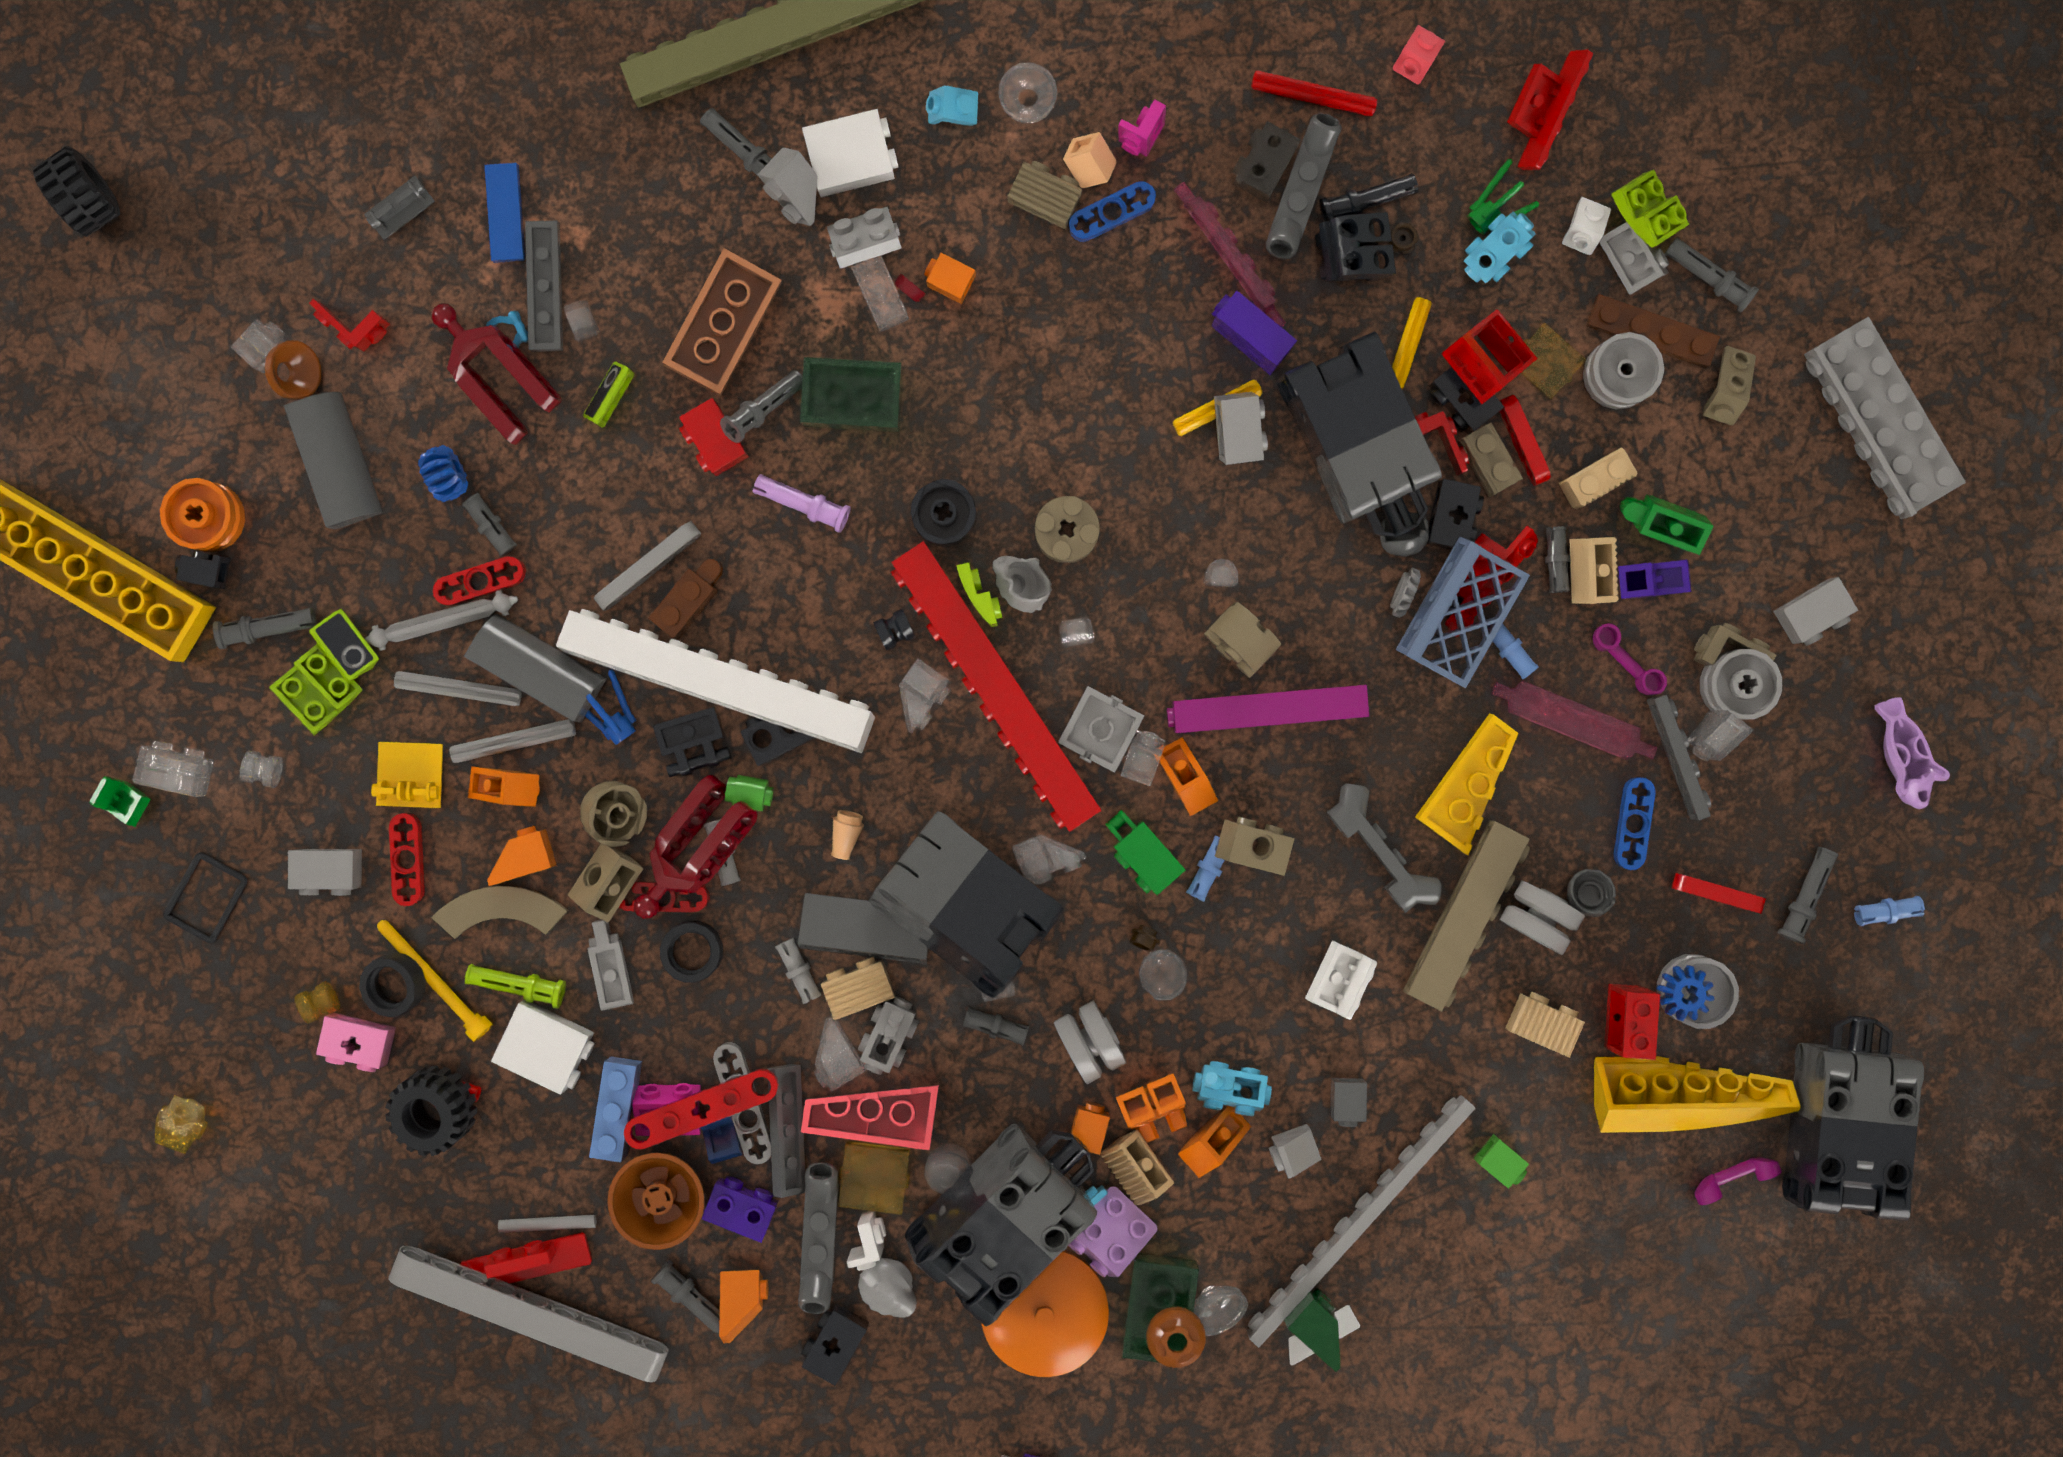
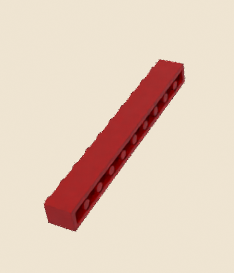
M921 542L892 561L891 563L895 570L890 573L900 588L905 585L909 588L913 595L908 599L918 615L923 612L926 614L931 622L926 627L937 642L942 639L948 648L944 652L946 658L953 668L961 667L966 675L961 680L970 694L973 695L977 692L984 702L979 706L989 722L994 719L1002 729L997 732V735L1005 747L1008 749L1013 746L1019 757L1015 759V762L1024 776L1031 773L1037 782L1032 788L1042 803L1046 800H1049L1054 811L1050 815L1059 829L1066 826L1070 832L1101 812L1102 810L925 542Z

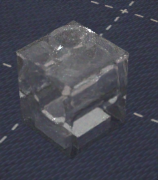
M256 319L235 341L231 348L255 370L265 374L266 357L274 346L285 342L282 338L285 332L272 321L266 324Z

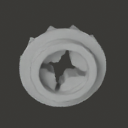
M1411 568L1408 573H1403L1390 604V608L1393 609V616L1400 618L1409 609L1420 583L1421 574L1419 570Z

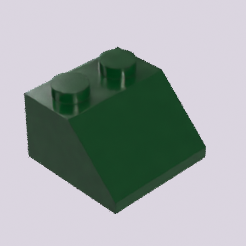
M1317 1287L1305 1296L1286 1317L1284 1322L1288 1330L1337 1372L1341 1366L1338 1320L1333 1312L1336 1308L1331 1303L1332 1300Z

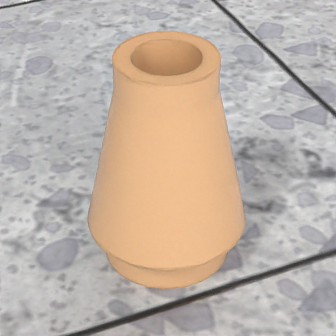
M839 810L837 817H833L831 856L843 860L850 859L851 852L864 827L862 815L851 811Z

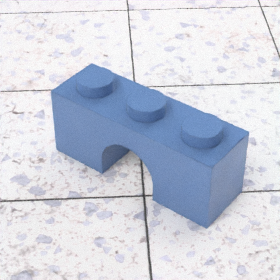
M613 1056L604 1061L589 1158L622 1162L628 1156L629 1145L624 1138V1129L630 1121L632 1103L639 1086L642 1061Z

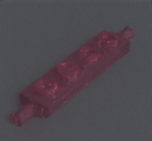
M1185 182L1179 184L1174 191L1185 204L1184 207L1254 304L1282 327L1286 322L1275 309V299L1273 298L1276 295L1275 291L1266 279L1261 281L1254 272L1257 267L1252 258L1247 253L1241 254L1235 245L1238 241L1233 232L1228 227L1223 229L1218 222L1219 214L1210 201L1205 203L1200 196L1198 198L1195 197Z
M1525 681L1519 682L1513 689L1496 682L1491 691V695L1508 701L1509 713L1625 760L1630 759L1635 752L1650 759H1653L1656 754V746L1640 741L1641 728Z

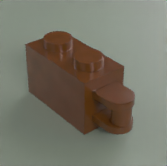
M708 559L702 563L696 572L688 568L648 619L671 638L679 640L718 593L719 590L714 587V584L723 574L721 563L714 559Z

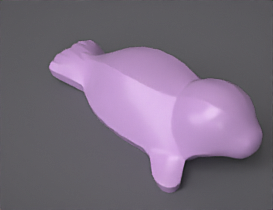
M1892 698L1886 702L1878 703L1875 705V710L1886 721L1883 745L1884 756L1890 771L1897 781L1896 792L1904 803L1916 809H1923L1929 804L1933 782L1948 780L1950 773L1934 761L1922 731L1906 715L1902 698Z

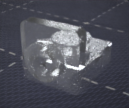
M1137 730L1120 776L1151 786L1166 741L1153 732Z

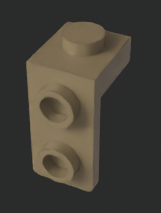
M1730 346L1725 347L1722 354L1717 388L1705 404L1703 416L1732 426L1735 424L1749 403L1756 360L1754 354Z
M1724 623L1723 626H1711L1707 635L1703 634L1699 638L1694 648L1697 654L1693 660L1704 666L1714 665L1726 641L1740 649H1755L1767 654L1773 661L1776 654L1769 651L1770 646L1767 643L1756 638H1752L1750 641L1740 636L1742 632L1740 629L1731 624Z

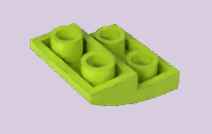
M1654 169L1643 173L1611 193L1619 211L1629 226L1651 248L1659 245L1689 225L1685 208L1681 205L1678 196L1675 195L1666 199L1663 184L1658 179Z
M969 563L956 565L963 587L977 612L991 627L998 626L996 619L1002 618L998 597L991 598L989 591L977 594V590L982 589L978 569L971 570Z
M318 643L293 663L294 667L269 687L313 736L328 725L363 691L354 680L347 683Z

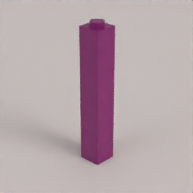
M1367 685L1172 701V708L1166 709L1168 727H1174V733L1369 717Z

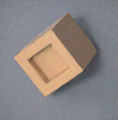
M1100 132L1073 138L1063 158L1081 188L1107 183L1117 163Z

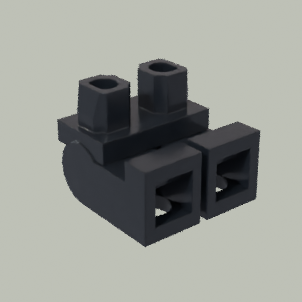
M1388 212L1345 215L1319 224L1320 232L1315 235L1316 246L1323 251L1324 262L1319 267L1321 279L1327 280V282L1351 281L1355 279L1379 281L1396 274L1393 246L1383 245L1392 241ZM1376 222L1379 223L1381 228L1379 237H1376L1373 224ZM1380 254L1385 258L1383 269L1379 268L1378 255Z

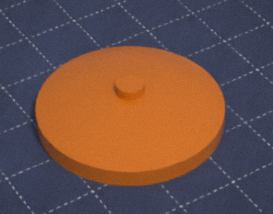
M1064 1250L1001 1313L995 1322L989 1326L982 1324L984 1335L994 1353L1005 1364L1016 1371L1036 1377H1053L1069 1373L1086 1363L1098 1350L1104 1339L1109 1320L1106 1291L1098 1274L1084 1259L1068 1250Z

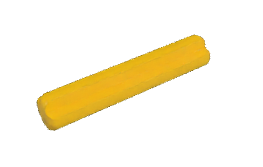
M1417 297L1413 302L1392 365V369L1402 389L1405 386L1432 305L1431 301L1421 297Z
M1251 380L1224 395L1252 391L1261 396L1263 392L1257 380ZM1214 400L1175 419L1173 426L1177 434L1183 436L1216 419Z

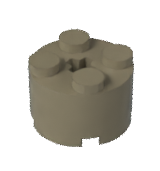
M1062 496L1049 501L1043 506L1036 518L1035 538L1038 547L1045 556L1060 563H1075L1084 559L1092 552L1099 537V520L1095 511L1088 503L1075 496ZM1065 522L1068 526L1072 524L1075 526L1072 531L1073 537L1069 538L1066 534L1061 536L1058 533L1061 531L1062 523Z
M1234 602L1208 628L1204 635L1217 646V651L1228 661L1232 659L1236 662V666L1250 678L1277 651L1281 643L1269 629L1266 630L1259 623L1260 620L1240 603Z

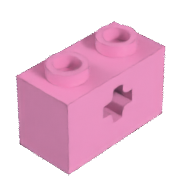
M332 1013L324 1017L316 1055L325 1056V1061L332 1064L343 1065L346 1061L357 1064L356 1068L359 1070L375 1072L376 1068L380 1069L388 1064L396 1027ZM356 1038V1043L361 1045V1048L355 1050V1044L350 1043L351 1039Z

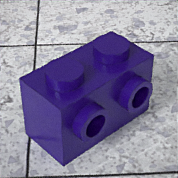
M726 1176L723 1179L719 1177L707 1203L702 1220L762 1243L779 1200L774 1199L773 1194L767 1190L756 1188L753 1191L743 1187L744 1183L737 1178Z

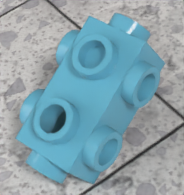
M1513 211L1507 217L1501 213L1488 226L1492 232L1484 240L1477 237L1466 248L1465 252L1469 256L1464 260L1468 265L1464 269L1465 272L1477 283L1481 279L1487 283L1491 278L1497 282L1510 269L1506 263L1514 255L1520 259L1534 246L1529 241L1536 234L1532 230L1534 224L1523 213L1517 215ZM1483 255H1488L1491 258L1492 263L1490 266L1485 267L1480 262Z
M1211 1061L1210 1065L1202 1067L1201 1073L1195 1072L1192 1091L1198 1092L1197 1100L1204 1101L1203 1107L1222 1110L1223 1105L1235 1107V1113L1254 1116L1255 1111L1260 1112L1264 1105H1269L1272 1086L1267 1085L1268 1076L1260 1075V1070L1242 1067L1241 1071L1228 1069L1229 1065L1226 1063ZM1249 1088L1252 1092L1251 1098H1244L1240 1093L1241 1089Z

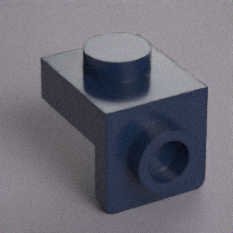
M732 1116L700 1127L703 1131L708 1160L711 1164L742 1155L740 1141Z

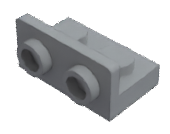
M1627 222L1601 238L1600 244L1629 295L1668 274L1666 266L1669 265V262L1664 252L1660 248L1657 250L1654 247L1651 248L1634 232Z

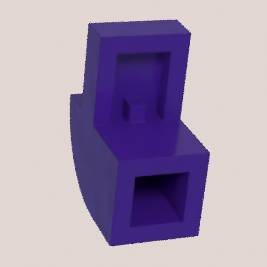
M1689 560L1618 566L1621 599L1692 592Z

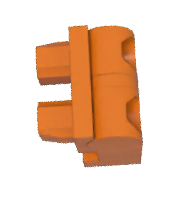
M1174 1073L1147 1084L1146 1088L1142 1086L1116 1097L1128 1128L1132 1130L1138 1129L1147 1143L1160 1138L1153 1121L1165 1117L1171 1132L1187 1127L1186 1116L1183 1110L1186 1108V1102Z

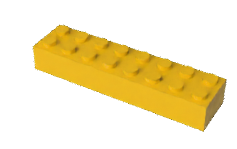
M0 479V560L169 661L185 662L217 608L216 606Z

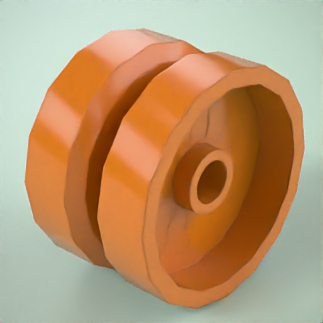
M201 478L184 479L173 485L164 495L160 507V519L167 536L178 545L204 552L222 551L233 545L242 534L245 524V511L238 495L227 486Z

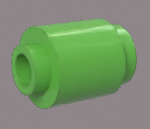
M737 775V778L729 777L725 792V802H730L734 805L737 802L744 801L754 810L763 812L765 806H771L774 787H769V780L743 775Z

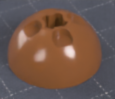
M647 1153L630 1160L617 1172L608 1192V1211L613 1225L626 1240L645 1249L661 1250L680 1244L697 1228L704 1211V1190L697 1173L684 1160L667 1153ZM665 1192L668 1193L670 1200H667V1195Z

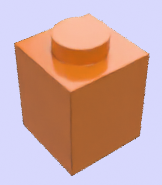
M940 253L937 260L933 258L930 260L924 276L928 277L926 280L927 287L962 304L976 277V271Z
M1086 1102L1085 1106L1078 1104L1071 1133L1079 1138L1091 1153L1100 1155L1110 1120L1109 1112L1104 1111L1105 1107L1097 1103Z

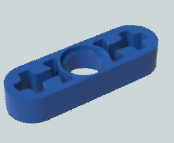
M1136 182L1078 210L1071 216L1069 221L1071 236L1077 241L1086 242L1150 211L1156 198L1154 188L1147 182ZM1137 190H1140L1142 194H1149L1145 205L1137 201L1130 205V209L1133 212L1127 213L1126 204L1121 197L1126 196V201L1129 202L1135 198ZM1109 203H1115L1121 208V216L1116 220H1109L1103 215V208ZM1097 210L1098 219L1104 226L1098 227V221L1089 225L1088 233L1075 229L1078 226V219L1082 218L1084 222H1088L1094 219L1092 212Z
M1631 778L1623 787L1613 855L1616 864L1628 870L1640 868L1644 864L1647 855L1656 790L1653 783L1646 778ZM1639 783H1642V789L1647 790L1646 796H1640L1638 806H1645V811L1628 809L1629 804L1636 805L1637 795L1632 794V788H1638ZM1633 814L1639 815L1643 821L1641 830L1636 833L1630 832L1626 827L1628 817ZM1624 836L1641 838L1640 843L1633 842L1632 851L1637 853V859H1631L1630 864H1627V859L1622 857L1623 851H1629L1631 842L1624 841Z

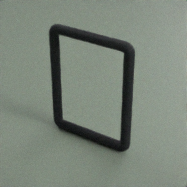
M202 852L197 853L169 901L163 917L201 940L213 943L246 887L247 878ZM200 859L241 881L210 937L170 915Z

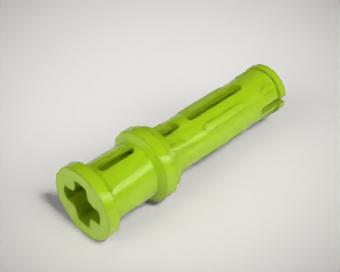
M474 964L468 966L465 975V984L467 985L471 984L523 996L526 1002L532 1003L535 1000L549 1003L556 1009L560 1008L566 989L565 980L554 982L541 979L538 974L524 977L475 966Z

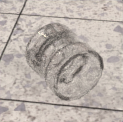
M248 750L241 763L240 779L248 783L261 781L263 786L275 788L282 775L283 759L274 755L266 758L260 752Z

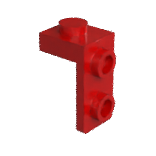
M314 298L309 302L316 309L313 313L314 317L327 328L333 325L339 331L336 337L350 350L355 346L364 352L371 344H377L386 335L387 331L385 329L390 325L380 314L371 310L351 331L321 302Z
M1444 411L1430 417L1427 412L1414 416L1423 435L1436 429L1438 430L1456 475L1467 472L1466 465L1469 464V458L1464 447H1458L1454 437L1457 434V430L1450 416L1446 417Z

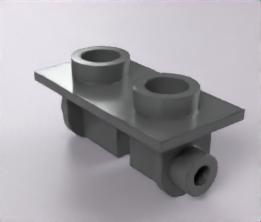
M414 176L364 215L367 217L366 220L371 227L376 229L383 240H385L435 201L419 179Z

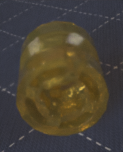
M327 981L316 985L315 989L311 992L303 991L295 995L297 1010L302 1019L308 1024L318 1020L320 1015L324 1013L331 1014L340 1009L338 996L332 985Z

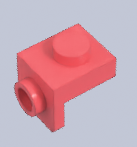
M1418 25L1395 62L1393 70L1412 82L1420 84L1444 45L1445 40Z

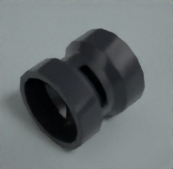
M903 609L894 612L893 616L889 619L881 618L873 622L887 651L896 647L897 642L916 638Z

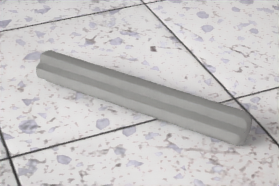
M402 671L396 672L394 677V687L398 689L511 706H519L522 697L521 690Z
M567 719L454 745L449 749L450 757L454 763H459L575 736L576 727L572 720Z

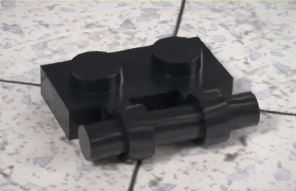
M716 707L653 725L661 755L666 756L675 753L677 762L666 765L669 777L680 774L685 777L693 774V770L706 766L714 768L720 766V762L731 759L728 747L716 750L713 741L725 737ZM699 745L703 746L705 754L688 758L686 749Z

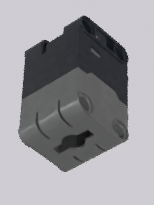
M939 811L934 814L876 887L869 900L876 910L892 919L900 927L925 944L931 951L970 980L981 992L991 998H995L1001 992L1003 993L1023 965V962L1020 960L1022 954L1030 944L1036 945L1045 938L1064 911V908L1058 901L1042 892L961 829L950 817Z

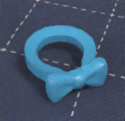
M510 311L508 316L494 317L486 324V326H496L499 323L513 324L517 330L513 343L519 348L522 342H528V331L525 329L518 311Z

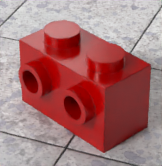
M711 398L680 416L679 418L683 426L679 430L688 444L694 442L700 453L695 457L704 472L710 470L712 474L718 476L749 456L741 442L735 443L724 434L720 421L725 415L718 403Z

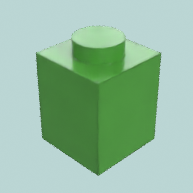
M1494 1134L1473 1158L1508 1189L1512 1184L1517 1185L1523 1180L1527 1174L1526 1168L1529 1165Z

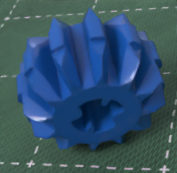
M445 445L435 446L420 455V459H418L420 474L424 479L423 482L427 485L429 492L433 494L435 499L445 502L449 499H456L466 492L468 488L467 474L464 472L463 465L460 463L458 456L454 454L451 448Z
M1687 965L1684 971L1679 966H1674V977L1667 973L1662 974V978L1667 984L1666 986L1657 985L1656 989L1665 993V995L1660 997V1004L1667 1005L1664 1011L1667 1015L1671 1016L1676 1013V1018L1684 1021L1687 1015L1690 1019L1697 1020V1009L1704 1013L1709 1012L1704 1002L1705 1000L1714 1001L1715 999L1713 995L1707 994L1706 991L1710 990L1714 985L1710 981H1704L1706 978L1704 971L1699 970L1695 973L1694 967ZM1683 987L1688 988L1687 992L1690 996L1687 999L1683 998L1684 994L1681 992Z

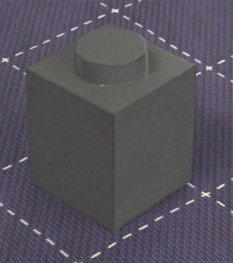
M1331 1078L1330 1116L1334 1121H1338L1339 1126L1356 1127L1358 1122H1366L1367 1082L1363 1078Z

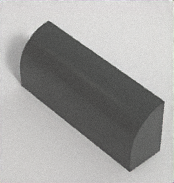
M321 393L283 405L325 526L337 530L382 514L383 511L342 393Z
M499 614L492 616L482 626L464 655L465 658L573 722L581 723L591 707L586 696L591 694L596 698L607 679Z
M805 893L798 938L800 949L863 957L874 956V958L927 964L929 948L892 919L881 914L869 901Z

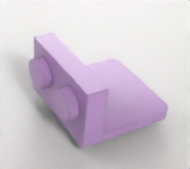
M1109 1187L1106 1190L1108 1194L1094 1205L1097 1210L1094 1222L1086 1230L1082 1231L1068 1246L1079 1255L1085 1253L1092 1260L1090 1266L1102 1277L1106 1275L1109 1277H1119L1157 1232V1225L1117 1187Z

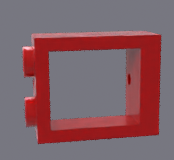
M1498 309L1441 353L1481 404L1495 395L1538 359ZM1477 335L1508 372L1507 374H1502L1474 339ZM1509 336L1513 337L1514 342L1509 340Z
M1608 984L1604 1047L1623 1058L1656 1060L1660 994L1637 985ZM1615 1014L1620 1015L1618 1021H1615L1613 1018Z

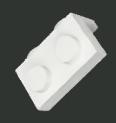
M1332 940L1305 999L1351 1020L1360 1005L1362 995L1368 983L1373 978L1377 961Z
M875 1210L866 1211L861 1214L857 1227L862 1246L851 1249L847 1260L848 1268L857 1267L858 1271L866 1270L876 1266V1261H879L884 1249L883 1237L886 1236V1230L882 1217L877 1218Z

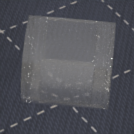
M587 300L577 301L564 306L566 318L576 341H584L600 332Z
M1226 559L1215 560L1206 568L1203 584L1215 587H1235L1238 584L1236 566Z
M1088 616L1059 622L1058 627L1063 649L1095 642L1091 620Z

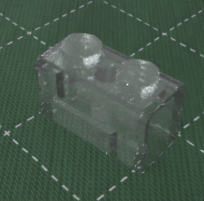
M881 255L851 267L879 332L909 320L906 309Z
M153 741L152 745H142L140 747L137 758L138 764L135 767L133 776L134 784L193 797H205L214 763L213 759L203 757L205 751L186 747L184 748V753L172 750L173 744L161 741Z

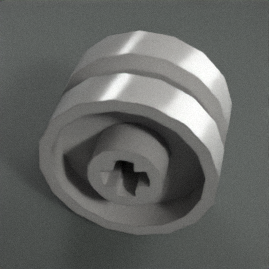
M1632 332L1616 334L1594 348L1586 359L1583 370L1585 388L1591 398L1603 407L1616 410L1630 408L1654 394L1661 384L1664 374L1663 357L1656 344L1644 335ZM1621 367L1625 369V374L1621 372Z
M1755 649L1725 651L1719 654L1714 665L1704 666L1700 676V694L1704 704L1715 715L1727 720H1747L1764 716L1777 705L1782 693V676L1777 664L1767 654ZM1742 682V688L1739 689V683Z
M1521 881L1514 896L1517 901L1529 907L1528 912L1514 905H1509L1499 920L1543 946L1563 955L1571 941L1566 934L1555 928L1556 924L1569 930H1578L1585 915L1569 906L1567 901L1546 889H1539L1525 881Z
M1684 954L1672 959L1662 969L1657 985L1666 986L1667 984L1662 978V974L1667 973L1674 977V966H1679L1684 971L1687 965L1693 966L1695 973L1699 970L1706 973L1704 981H1710L1714 985L1710 990L1706 991L1707 994L1713 995L1715 999L1714 1001L1705 1000L1704 1002L1709 1012L1704 1013L1697 1009V1020H1692L1687 1015L1686 1019L1680 1022L1696 1029H1711L1723 1024L1734 1013L1739 1001V986L1734 974L1723 963L1699 954ZM1683 987L1681 992L1684 994L1683 998L1687 999L1690 994L1687 992L1688 988ZM1657 990V993L1660 994V997L1665 995V993ZM1661 1005L1664 1011L1667 1005ZM1676 1013L1670 1016L1671 1018L1678 1020L1676 1018Z
M1094 1000L1079 1007V1016L1085 1028L1081 1029L1075 1018L1070 1014H1066L1054 1021V1025L1065 1048L1086 1084L1095 1081L1102 1075V1069L1096 1056L1100 1055L1106 1067L1112 1071L1127 1063L1118 1045L1120 1042L1107 1017H1103Z

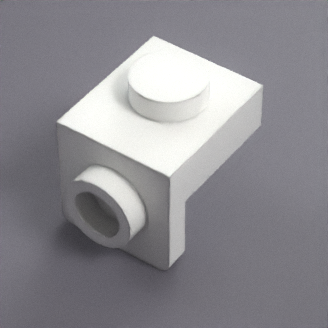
M1581 197L1562 244L1591 255L1604 235L1611 208Z

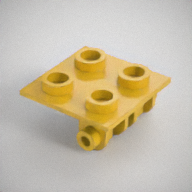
M378 742L377 784H373L371 789L372 796L376 797V806L441 808L443 744Z

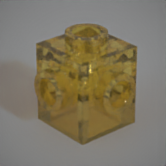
M175 1095L168 1106H162L156 1117L155 1143L186 1154L195 1138L200 1139L206 1130L205 1107L193 1099H183Z

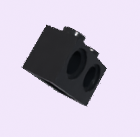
M756 717L745 722L747 728L740 731L757 766H761L815 739V737L800 732L791 734L786 731L785 727ZM762 729L769 731L772 736V741L766 748L758 746L755 740L757 732Z

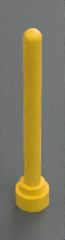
M381 920L378 922V931L399 953L408 955L418 963L423 970L426 982L465 1023L463 1025L467 1030L465 1034L473 1042L479 1040L492 1028L493 1024L485 1015L481 1017L478 1013L474 1014L388 921Z

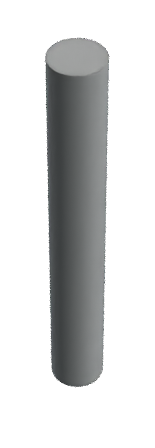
M596 1215L499 1220L498 1231L499 1233L596 1228L597 1221Z

